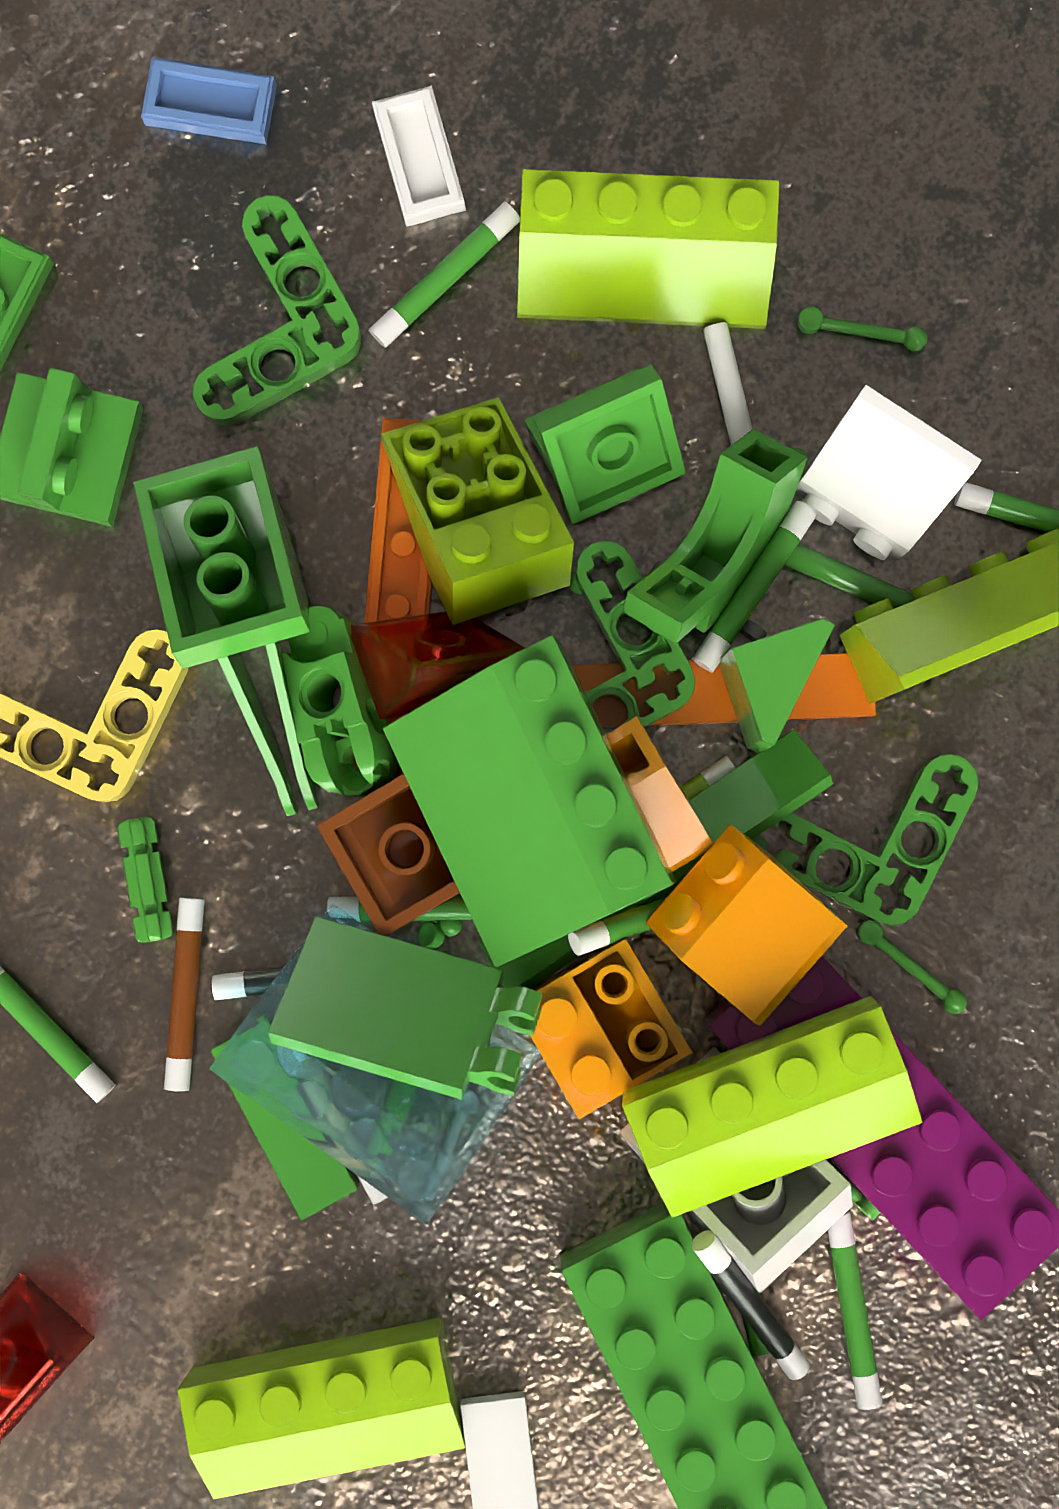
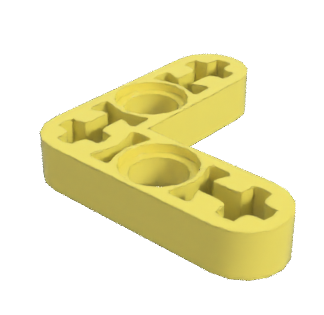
M158 629L145 631L134 639L88 733L0 693V719L22 727L17 733V737L0 731V757L91 800L110 802L117 801L127 795L138 777L188 672V668L182 669L173 656L167 632ZM163 643H168L166 654L174 659L173 666L169 671L159 668L150 683V686L162 689L158 700L146 691L128 687L133 676L145 683L151 670V664L144 660L146 651L149 648L158 651L163 646ZM136 698L145 704L148 710V720L141 731L128 735L119 730L116 725L115 713L122 702L127 699ZM27 715L29 720L23 725V717ZM52 728L60 734L63 739L64 748L62 755L57 761L52 764L43 765L35 760L32 755L31 744L38 732L43 729ZM15 741L13 752L9 750V746ZM80 741L86 743L87 746L81 751L79 756L92 762L103 764L108 760L109 756L114 759L111 769L119 774L115 785L104 783L97 790L95 788L97 777L77 767L72 768L71 779L65 776V772L77 760Z

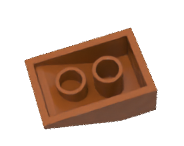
M404 774L316 825L379 935L387 936L460 894Z

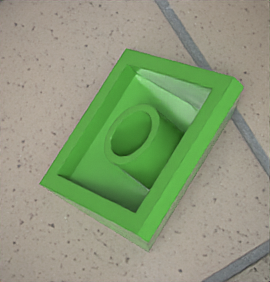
M820 619L734 647L720 660L719 666L747 748L760 753L775 746L835 624L825 619Z

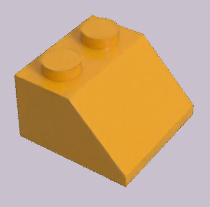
M732 824L726 828L645 922L683 963L758 1026L762 1025L848 926L771 854Z

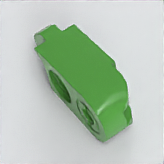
M313 606L309 608L310 632L288 638L291 654L282 653L297 742L301 744L305 767L315 783L330 792L363 798L396 777L399 763L383 731L384 727L391 724V719L375 662L364 656L355 622L349 620L342 612L324 606ZM340 684L341 698L334 708L332 697L334 690ZM356 760L357 766L360 769V771L354 766L353 761Z

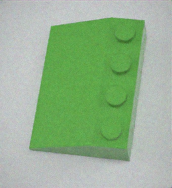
M551 635L487 667L383 728L495 968L615 913L676 882L565 649L555 636Z

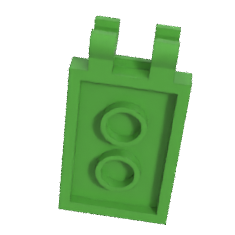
M315 917L268 1034L272 1044L461 1100L463 1099L468 1082L485 1086L499 1093L514 1095L522 1072V1068L519 1067L522 1054L505 1047L488 1046L496 1024L508 1027L519 1033L534 1035L541 1014L539 1005L542 994L525 987L501 988L503 983L502 969Z

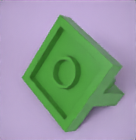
M652 364L640 370L631 371L524 420L533 444L552 474L563 510L572 525L686 474L663 382Z
M49 367L47 379L17 372L0 436V499L113 527L144 407L139 401L90 390L74 373Z

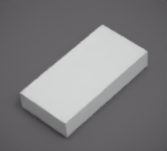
M432 85L373 101V111L406 227L466 211L465 201Z
M525 1391L462 1398L461 1414L473 1509H539Z

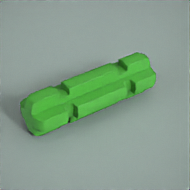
M139 817L122 821L118 824L117 831L120 848H127L128 857H123L122 862L130 908L137 907L138 916L132 917L135 939L143 943L167 939L173 934L170 911L164 912L162 905L163 902H168L161 853L160 851L154 852L152 843L159 842L156 823L150 817Z

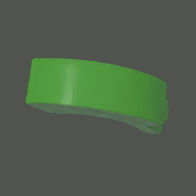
M754 428L720 454L707 499L693 527L680 546L664 563L627 592L622 612L674 643L679 642L693 628L705 633L718 620L783 522L798 488L807 457Z

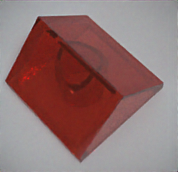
M446 611L351 625V640L380 720L405 716L487 667L525 649L522 645L476 618L452 625Z
M20 1273L0 1294V1444L95 1338L29 1277Z

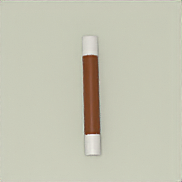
M179 898L164 1089L169 1091L190 1090L205 899Z

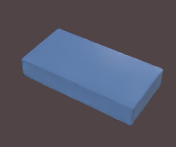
M152 57L141 118L146 126L267 145L277 84L274 76Z

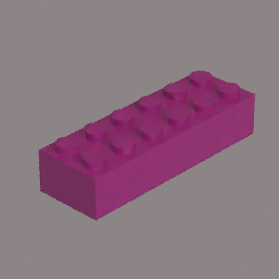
M821 956L761 1026L752 1022L726 998L702 1020L731 1050L856 1002L862 998L829 962ZM891 1030L906 1067L923 1123L841 1153L830 1159L965 1305L982 1320L1059 1247V1210Z

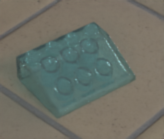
M332 903L322 917L323 919L375 933L334 903ZM305 939L249 1012L209 1069L427 1225L464 1173L514 1095L499 1093L485 1086L468 1082L463 1099L461 1100L272 1044L268 1031L305 944ZM496 1024L488 1047H505L522 1054L519 1066L522 1068V1072L515 1090L516 1093L541 1054L538 1048L508 1027Z

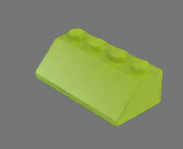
M523 169L517 318L709 326L726 322L728 327L765 329L777 247L779 181Z
M1059 529L1026 542L1025 546L1029 554L1009 562L1003 551L968 566L972 575L971 578L951 585L948 576L944 575L911 589L915 600L894 609L888 598L853 613L857 624L839 635L869 704L1059 626Z
M872 996L624 1090L622 1100L623 1110L646 1168L672 1218L923 1123L906 1067L882 1007Z
M442 1317L192 1367L177 1389L189 1455L213 1499L466 1448L463 1423Z

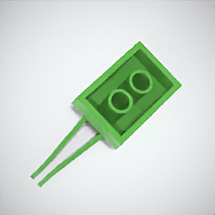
M259 446L133 482L173 656L182 669L218 659L272 776L283 809L289 817L298 814L294 792L282 754L240 653L263 645L266 646L296 778L308 810L319 808L314 782L305 767L301 744L297 742L281 640L310 632L308 599L290 533Z

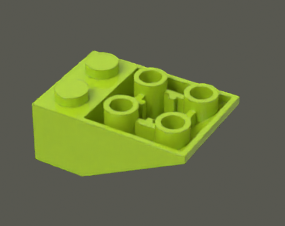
M499 397L381 434L382 443L429 577L452 625L570 586L574 541Z

